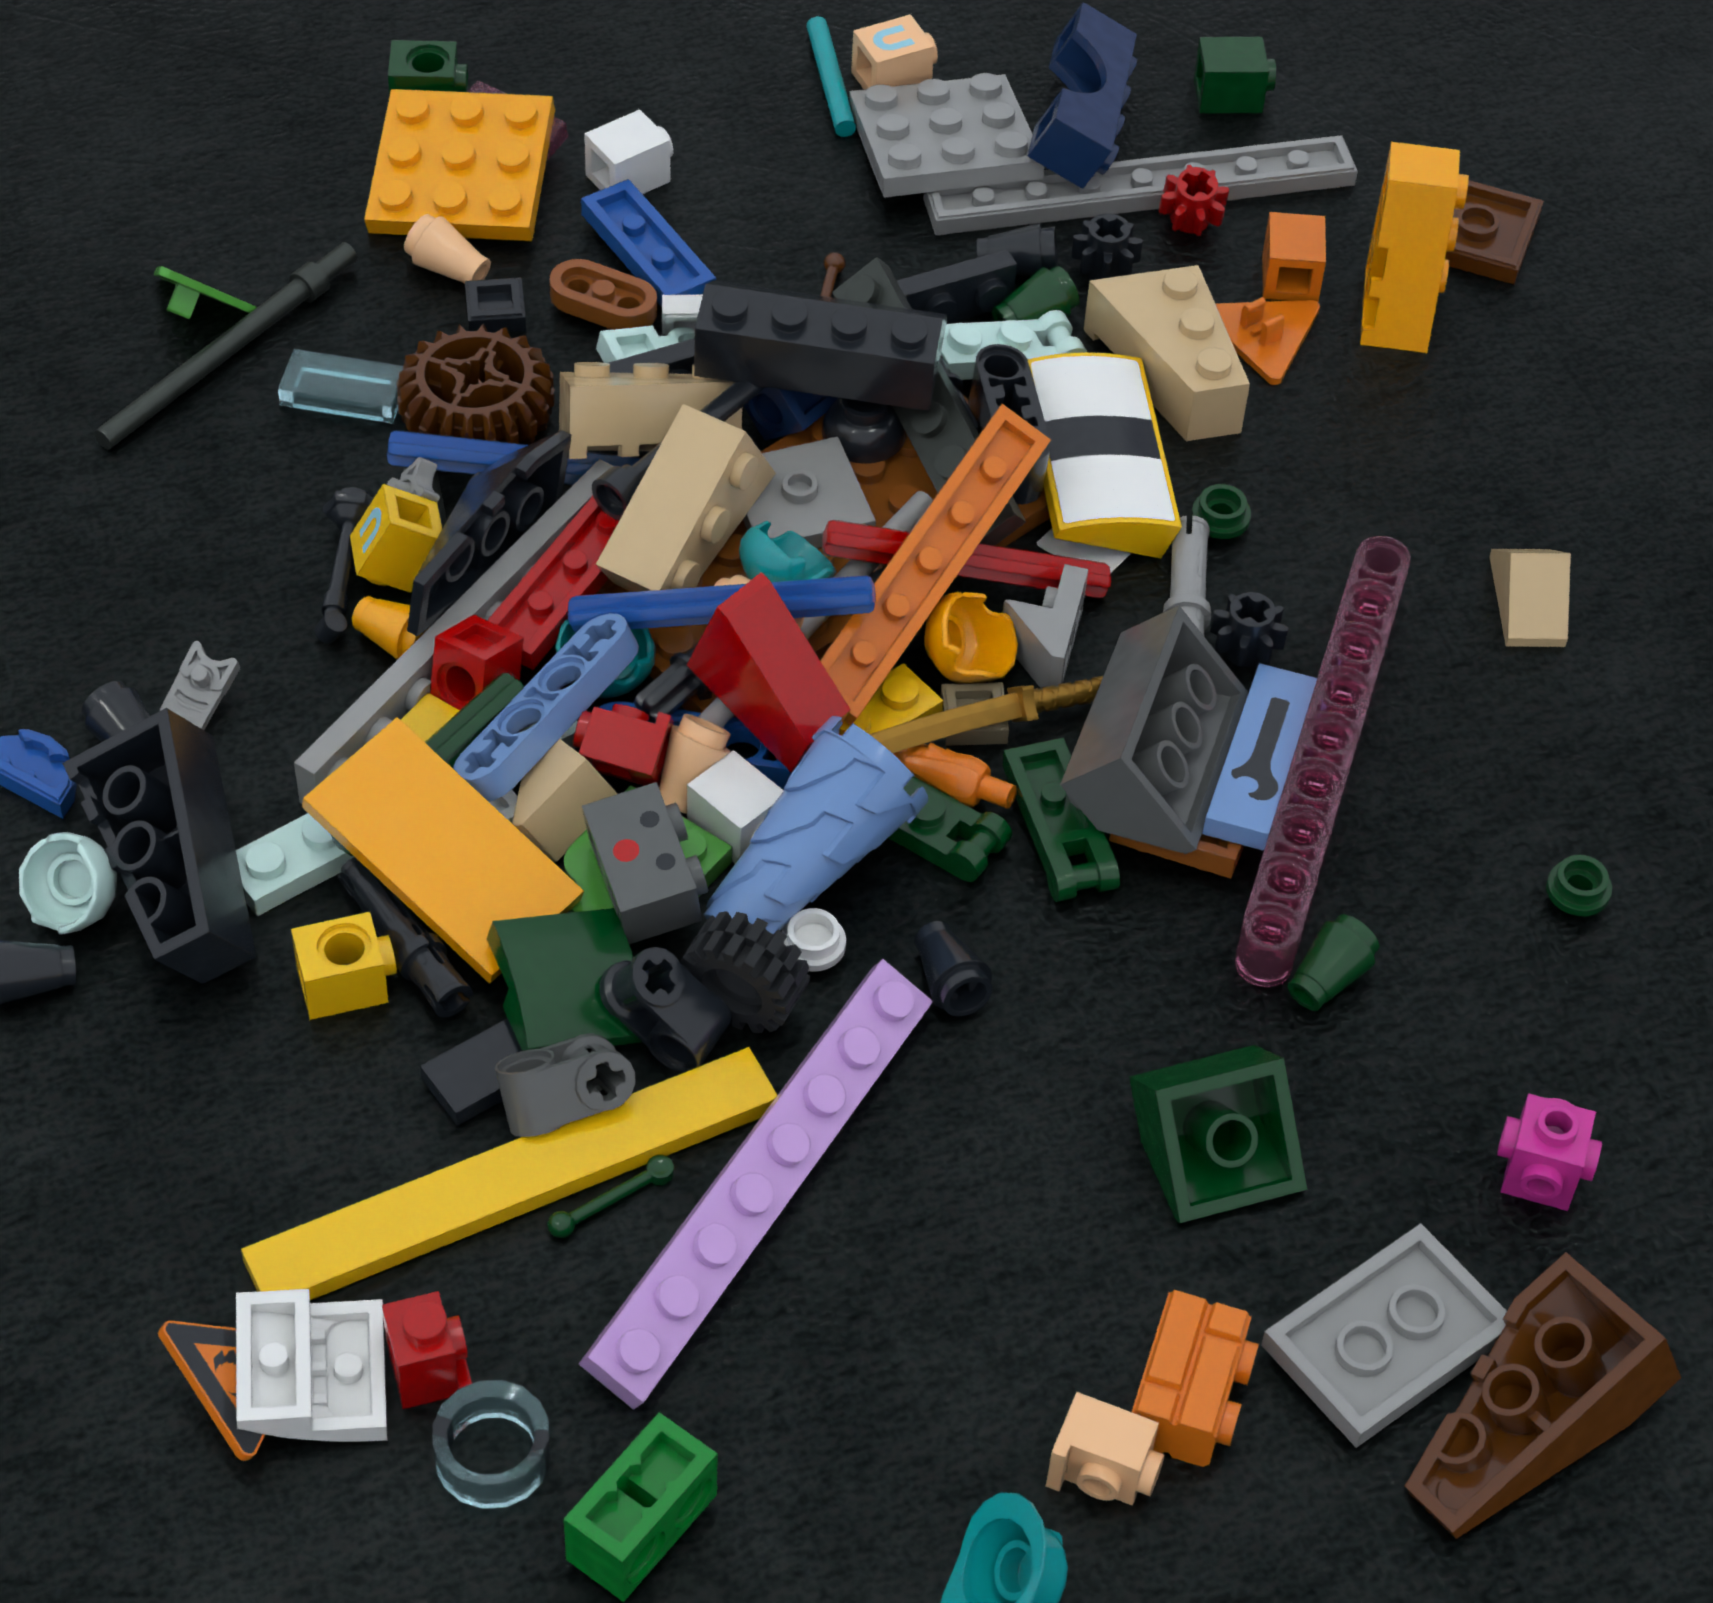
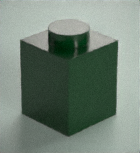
M1200 37L1194 72L1199 113H1263L1266 91H1274L1276 83L1275 60L1267 59L1263 37Z

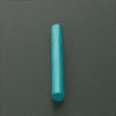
M813 17L807 22L806 27L834 129L838 136L848 137L855 132L856 124L827 21L823 17Z

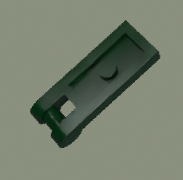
M1064 738L1004 750L1002 767L1009 783L1017 786L1015 798L1046 871L1048 887L1055 902L1076 898L1077 891L1094 887L1100 893L1118 889L1120 886L1118 865L1105 833L1097 830L1086 815L1070 802L1066 791L1060 785L1071 759V754ZM1084 853L1088 863L1072 866L1068 857Z
M913 776L904 787V790L911 796L917 788L923 786L928 795V802L910 824L907 821L904 822L888 838L966 882L977 880L988 866L987 857L989 854L1000 852L1011 840L1012 829L1009 824L998 814L993 812L981 814ZM957 836L965 839L959 842L954 841Z

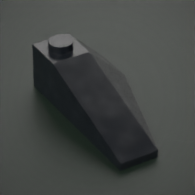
M560 430L504 456L484 471L473 475L413 580L408 632L418 636L431 627L562 497L572 434Z

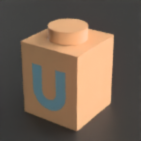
M911 14L853 31L851 73L864 90L874 85L902 86L919 84L924 80L932 79L933 64H936L938 59L937 47L933 37L929 33H924Z

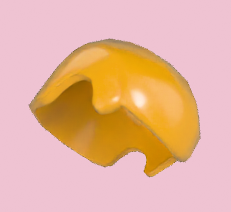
M955 592L942 596L927 617L924 638L927 655L939 672L952 682L962 684L985 683L1002 679L1015 665L1018 642L1014 623L1007 613H997L989 610L983 603L987 597L985 594Z

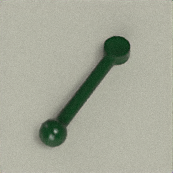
M664 1155L653 1156L647 1163V1170L569 1213L565 1211L553 1213L548 1220L550 1234L556 1238L568 1237L579 1222L648 1184H668L674 1174L672 1160Z

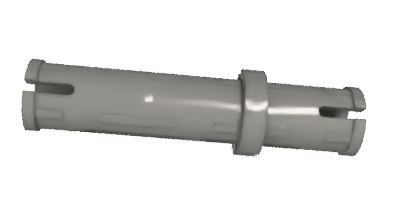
M1187 516L1180 517L1182 528L1172 541L1170 598L1164 604L1163 613L1180 605L1204 636V630L1210 625L1211 607L1205 599L1210 528L1203 518L1192 516V533L1186 534Z

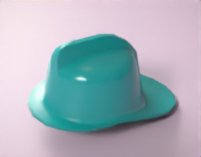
M999 1493L984 1501L971 1518L959 1557L942 1595L941 1603H1058L1066 1586L1068 1570L1066 1554L1062 1546V1536L1059 1532L1044 1526L1043 1520L1034 1504L1018 1493Z

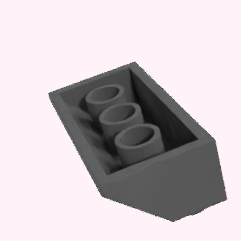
M1180 605L1121 632L1060 785L1066 791L1070 802L1086 815L1097 830L1187 854L1197 849L1204 828L1205 818L1249 692Z

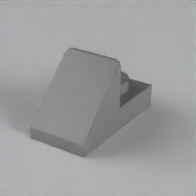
M1065 564L1058 588L1047 586L1042 606L1015 600L1004 601L1003 613H1007L1011 617L1015 627L1018 642L1016 659L1041 689L1042 687L1052 685L1059 686L1064 681L1083 611L1088 569Z

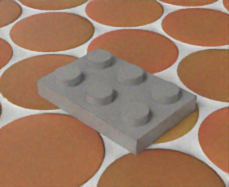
M1420 1223L1265 1330L1261 1346L1357 1448L1477 1362L1482 1354L1487 1355L1506 1326L1503 1317L1507 1311Z

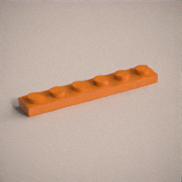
M1001 404L875 581L876 603L874 610L870 613L852 614L820 659L851 709L844 720L850 725L859 717L1051 441L1050 438L1004 404Z

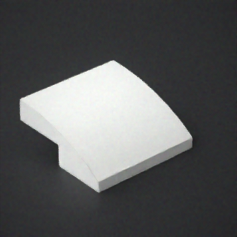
M309 1289L236 1293L237 1429L302 1440L387 1441L382 1299L310 1303Z

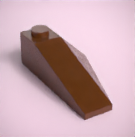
M1567 1252L1514 1298L1503 1317L1506 1326L1488 1356L1483 1354L1480 1356L1470 1373L1473 1382L1454 1413H1449L1445 1416L1405 1484L1407 1492L1455 1539L1630 1426L1681 1379L1666 1338Z

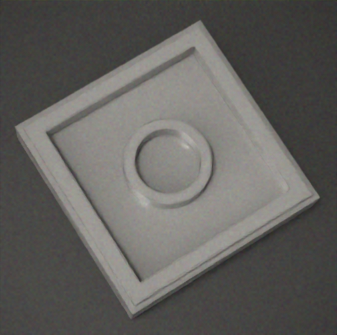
M838 436L762 453L776 474L743 518L747 530L764 521H769L771 526L768 529V537L776 538L787 531H794L815 548L822 547L823 531L828 521L840 520L876 526L875 517Z

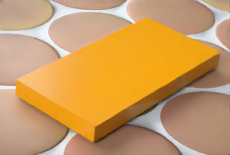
M398 717L303 797L302 808L489 984L501 974V970L487 941L492 921L567 913L582 899L584 890Z

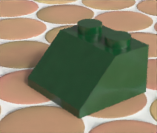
M1252 1045L1129 1076L1142 1145L1174 1218L1179 1223L1308 1190L1284 1058L1259 1046Z

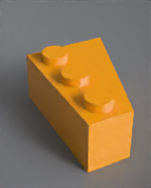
M1391 142L1365 267L1360 345L1427 353L1438 293H1444L1447 282L1449 260L1445 259L1446 251H1454L1457 239L1459 219L1453 217L1454 208L1464 209L1468 190L1469 176L1459 174L1460 150Z

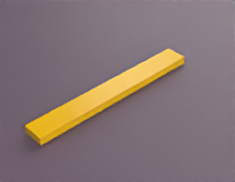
M747 1047L634 1092L623 1105L613 1110H607L567 1123L559 1129L546 1134L521 1137L241 1249L243 1262L257 1292L309 1289L310 1300L646 1165L653 1156H668L762 1117L777 1097V1093L750 1047Z

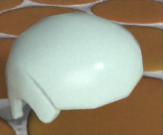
M70 832L50 834L47 838L40 840L31 847L19 868V895L31 914L32 922L56 930L60 935L81 931L102 919L116 898L117 872L112 870L108 856L102 846L85 836Z

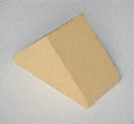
M1491 549L1490 562L1505 645L1516 647H1566L1568 640L1571 553L1551 549Z
M559 739L521 779L512 824L555 863L586 830L582 805L617 795V793L585 757Z

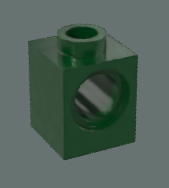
M392 40L388 69L389 96L391 89L468 92V65L458 64L457 42Z

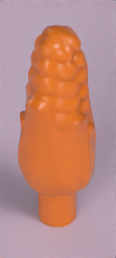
M932 742L928 746L921 744L893 753L914 774V777L968 807H974L982 799L1008 809L1016 797V785L990 776V767L984 761L972 755L956 753L948 748L945 750Z

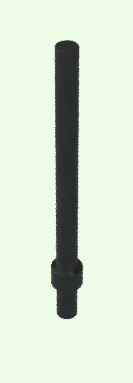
M343 242L318 262L309 261L292 273L289 278V284L96 429L94 435L99 444L105 449L110 450L303 301L311 303L330 288V281L357 261V254L352 246Z

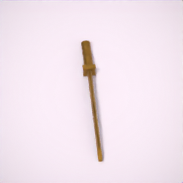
M1103 676L1094 677L1091 680H1078L1075 683H1062L1059 686L1042 687L1039 690L1038 688L1034 689L1033 685L1007 688L1008 694L945 710L870 735L884 745L891 753H896L954 734L1012 720V722L1039 719L1038 713H1042L1045 710L1048 712L1058 710L1061 707L1064 709L1074 707L1076 704L1084 705L1091 703L1095 699Z

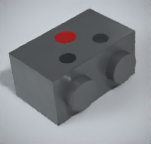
M657 782L582 805L590 845L613 908L617 913L629 944L702 921L698 896L708 893L706 879L697 855L685 858L680 842L688 840V835L677 803L665 805Z

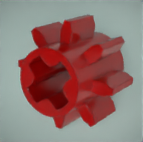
M1187 165L1186 169L1178 177L1170 174L1166 176L1159 213L1170 214L1173 224L1172 230L1195 233L1197 236H1201L1202 231L1208 227L1209 223L1215 226L1222 224L1229 187H1218L1215 170L1209 171L1202 167Z

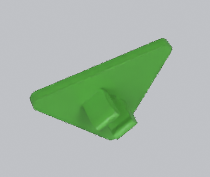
M160 266L155 269L154 276L176 284L167 311L190 319L199 294L247 313L257 308L252 304Z

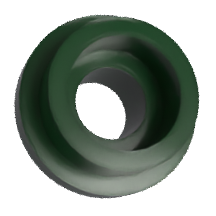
M1216 484L1207 487L1194 501L1191 518L1192 516H1198L1208 523L1210 528L1209 537L1231 539L1240 536L1247 530L1251 519V509L1244 493L1238 488L1227 484Z
M1572 855L1553 867L1547 879L1546 890L1552 903L1560 910L1575 916H1591L1601 912L1609 903L1612 894V884L1607 869L1597 859L1586 855Z

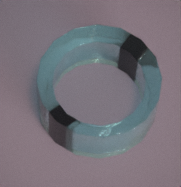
M503 1380L478 1381L458 1389L441 1405L433 1422L435 1469L444 1488L459 1501L479 1508L507 1507L526 1499L543 1482L550 1465L549 1422L540 1401L524 1387ZM501 1417L517 1422L529 1432L534 1442L529 1455L517 1467L501 1474L482 1475L467 1470L453 1458L450 1451L456 1436L467 1425L483 1418Z

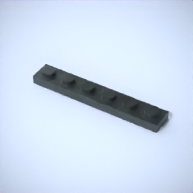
M878 257L833 291L835 298L911 309L889 266ZM940 361L930 411L892 406L937 493L979 436ZM1013 496L980 543L997 545L1026 523Z

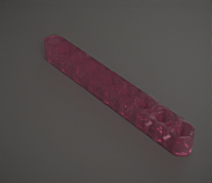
M1369 537L1361 542L1357 548L1243 917L1235 955V966L1239 975L1247 982L1256 986L1272 987L1280 985L1289 978L1294 967L1397 617L1410 566V553L1407 547L1391 537Z

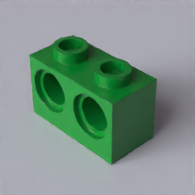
M659 1412L564 1518L566 1560L624 1602L716 1497L718 1453Z

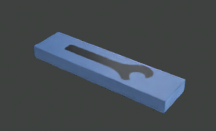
M1259 663L1209 806L1202 834L1265 851L1314 700L1318 678Z

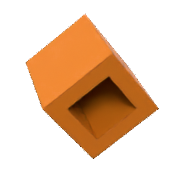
M1269 212L1262 252L1263 298L1285 301L1315 300L1318 302L1326 265L1325 216Z

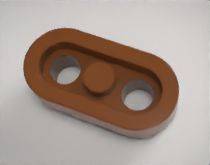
M585 259L564 261L558 264L550 274L551 301L556 308L565 313L612 330L651 326L656 320L657 293L654 287L645 280Z

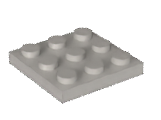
M981 73L966 79L947 81L927 79L919 84L892 87L888 85H874L865 90L849 91V103L856 128L883 197L1044 179V166L1027 157L1033 134L1005 74Z

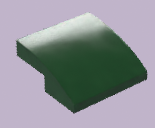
M614 908L492 921L487 941L509 988L502 1007L522 1051L540 1049L575 1038L580 1034L588 1033L603 1036L613 1046L642 1042L618 1018L608 1012L602 1003L599 993L600 980L604 971L615 963L626 960L632 961L633 958L627 937ZM634 995L626 1000H623V1003L627 1004L629 1002L636 1000L637 998Z

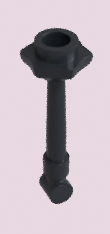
M348 487L335 491L332 499L323 506L324 514L341 530L329 589L324 594L321 609L323 617L314 628L316 637L321 642L327 644L333 643L347 627L345 615L349 598L346 594L353 559L350 535L373 500L368 492L360 488Z

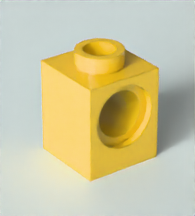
M370 912L291 929L296 967L310 1020L389 1003L386 976L397 974L395 957L389 935L376 936Z

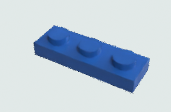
M629 179L581 198L582 216L635 277L647 281L654 287L657 293V302L661 307L662 295H703L705 284L716 280L713 273Z

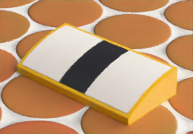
M1081 352L1027 359L1051 439V450L1043 486L1054 538L1161 559L1182 526L1142 358L1120 354Z

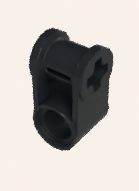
M653 947L645 949L632 958V961L626 960L611 965L604 971L600 980L599 993L602 1003L608 1012L618 1018L636 1035L660 1063L677 1073H685L700 1067L732 1021V1014L726 1003L699 982L678 961L674 954L663 948ZM656 965L661 966L660 969L652 973L648 971V969ZM634 995L637 998L636 1000L629 1002L627 1004L623 1003V1000H626Z

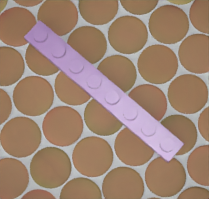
M884 959L871 968L579 1362L582 1368L633 1410L647 1399L933 1001Z

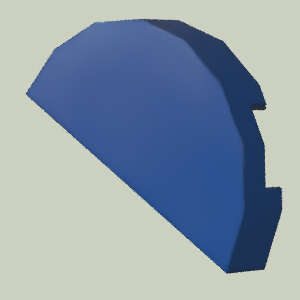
M29 729L18 730L19 735L1 736L0 785L63 819L75 801L77 783L69 779L62 764L70 759L67 750L51 736Z

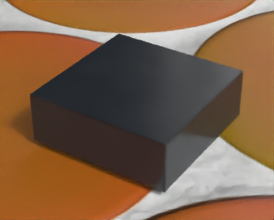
M521 278L465 281L469 331H478L481 325L484 324L487 331L491 333H496L505 327L508 333L526 332Z

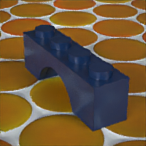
M1084 2L1056 38L1049 64V69L1064 82L1068 89L1063 88L1035 125L1027 156L1084 189L1096 172L1104 175L1117 156L1119 146L1114 144V140L1125 121V116L1120 114L1131 92V87L1126 83L1137 63V58L1132 56L1137 34Z

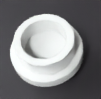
M809 908L799 911L782 929V932L787 936L784 944L786 946L797 945L802 952L798 959L807 961L810 968L808 971L816 972L829 969L836 965L844 955L846 948L845 932L837 919L825 910Z

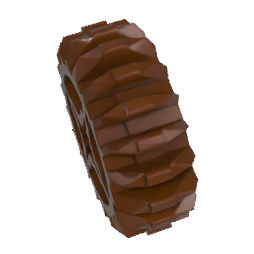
M459 324L456 334L453 335L437 331L434 343L419 341L415 354L405 355V364L403 365V370L399 371V379L396 383L398 411L402 415V422L406 423V428L409 432L530 445L534 443L537 432L546 430L547 422L550 419L549 415L552 414V407L555 405L553 373L550 371V364L545 363L541 348H531L526 336L511 339L506 327L496 333H491L487 331L484 324L481 325L478 331H466Z

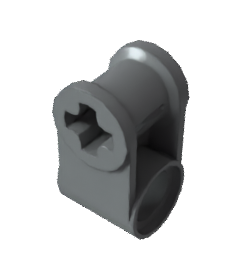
M594 1033L580 1034L575 1038L540 1049L517 1052L503 1058L495 1065V1072L510 1132L520 1137L546 1134L559 1129L567 1123L607 1110H613L626 1102L635 1086V1071L630 1061L617 1052L615 1047L606 1038ZM590 1048L593 1052L589 1053L586 1049ZM600 1063H604V1064H601L600 1066H598V1067H597V1071H596V1067H595V1066H597V1065L600 1064ZM603 1090L607 1095H601L599 1091Z

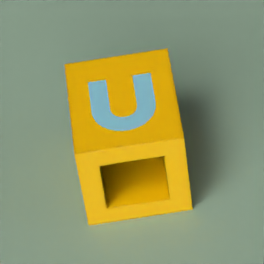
M383 484L350 535L356 575L366 578L371 583L379 586L388 585L411 593L413 580L442 531L437 502Z

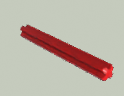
M831 520L827 522L823 531L822 549L824 554L831 557L887 565L910 532ZM984 543L978 544L957 574L958 577L1046 590L1047 586L1058 588L1063 568L1066 564L1088 569L1086 597L1102 598L1106 595L1111 585L1110 567L1103 562Z

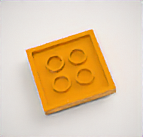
M391 89L364 219L368 233L408 235L415 222L423 215L429 214L434 218L443 216L464 238L532 241L555 115L553 96Z

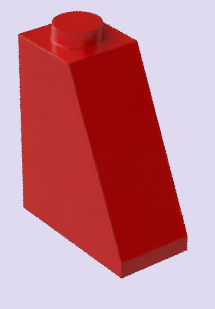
M762 572L716 608L687 663V666L791 773L813 744L814 740L811 737L831 716L842 717L841 720L844 722L851 711L773 584Z

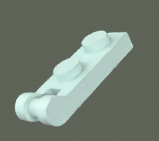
M1053 310L1043 314L1039 319L946 324L941 355L951 373L958 375L961 380L973 378L977 353L982 348L993 344L1012 346L1020 350L1027 359L1062 353L1088 352L1079 338L1071 336L1073 328L1065 313L1060 310Z

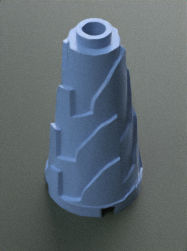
M831 716L811 737L814 740L813 744L789 776L782 794L770 808L765 819L750 840V845L708 900L706 906L708 909L704 912L705 918L708 919L712 915L716 918L719 912L725 911L733 918L736 912L747 914L748 921L751 924H754L757 918L767 922L765 930L772 934L778 929L781 930L796 913L801 911L810 901L812 903L823 891L830 887L837 879L841 878L864 856L882 844L904 822L907 821L910 824L928 802V795L924 787L917 788L909 796L904 787L914 774L884 745L857 725L852 723L842 736L839 735V728L843 724L842 717Z

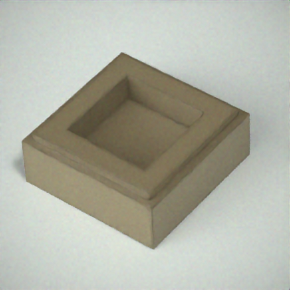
M1003 682L941 684L940 698L944 700L943 711L1003 696ZM1008 721L945 737V745L1007 744L1009 734Z

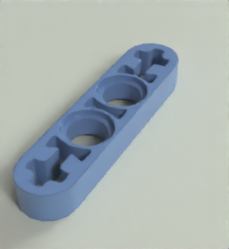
M609 613L600 615L583 625L460 754L455 761L454 770L488 802L494 801L512 790L575 723L582 712L586 711L633 661L638 653L639 645L626 619L619 614ZM574 682L572 685L560 690L562 687ZM532 724H535V725H533L531 728H529V729H527V730H525V731H523V732H520V731H522L524 728H526V727H528V726H530V725H532Z

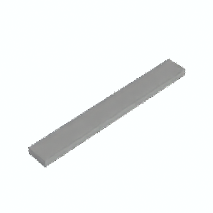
M1342 135L1117 161L1112 163L1104 175L1096 172L1084 189L1051 170H1044V179L928 192L923 194V200L935 235L1095 217L1101 214H1120L1159 209L1161 196L1164 194L1163 189L1166 176L1170 174L1178 177L1186 169L1187 165L1202 167L1209 171L1215 170L1218 187H1229L1227 201L1354 186L1358 170Z

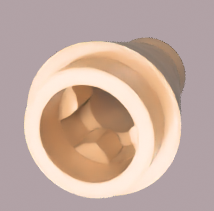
M425 214L420 217L410 229L404 243V251L412 256V263L414 265L464 284L465 281L484 280L491 266V261L480 254L443 216L434 218L429 214Z
M684 714L679 726L673 725L671 727L659 785L665 805L677 803L680 812L687 813V784L730 753L726 745L731 734L727 730L691 714Z

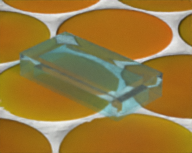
M294 349L278 387L280 406L393 423L398 410L396 383L399 379V371L403 370V366Z

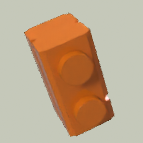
M1177 1290L1168 1293L1132 1408V1413L1159 1422L1154 1451L1162 1454L1167 1452L1170 1453L1172 1458L1204 1467L1210 1464L1216 1442L1230 1446L1242 1405L1229 1401L1231 1389L1234 1382L1248 1385L1259 1344L1246 1340L1251 1316H1249L1247 1311L1217 1302L1211 1305L1204 1298Z

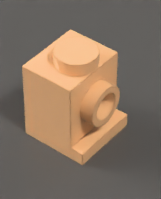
M1076 1392L1051 1453L1046 1487L1060 1491L1063 1481L1067 1480L1077 1484L1084 1493L1091 1497L1105 1501L1117 1499L1132 1506L1138 1492L1151 1496L1165 1457L1164 1454L1153 1450L1159 1422Z

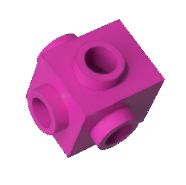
M1528 1093L1520 1119L1507 1116L1500 1138L1497 1156L1508 1158L1501 1193L1568 1211L1579 1179L1592 1182L1597 1168L1602 1142L1590 1139L1596 1112L1574 1106L1563 1099L1544 1098Z

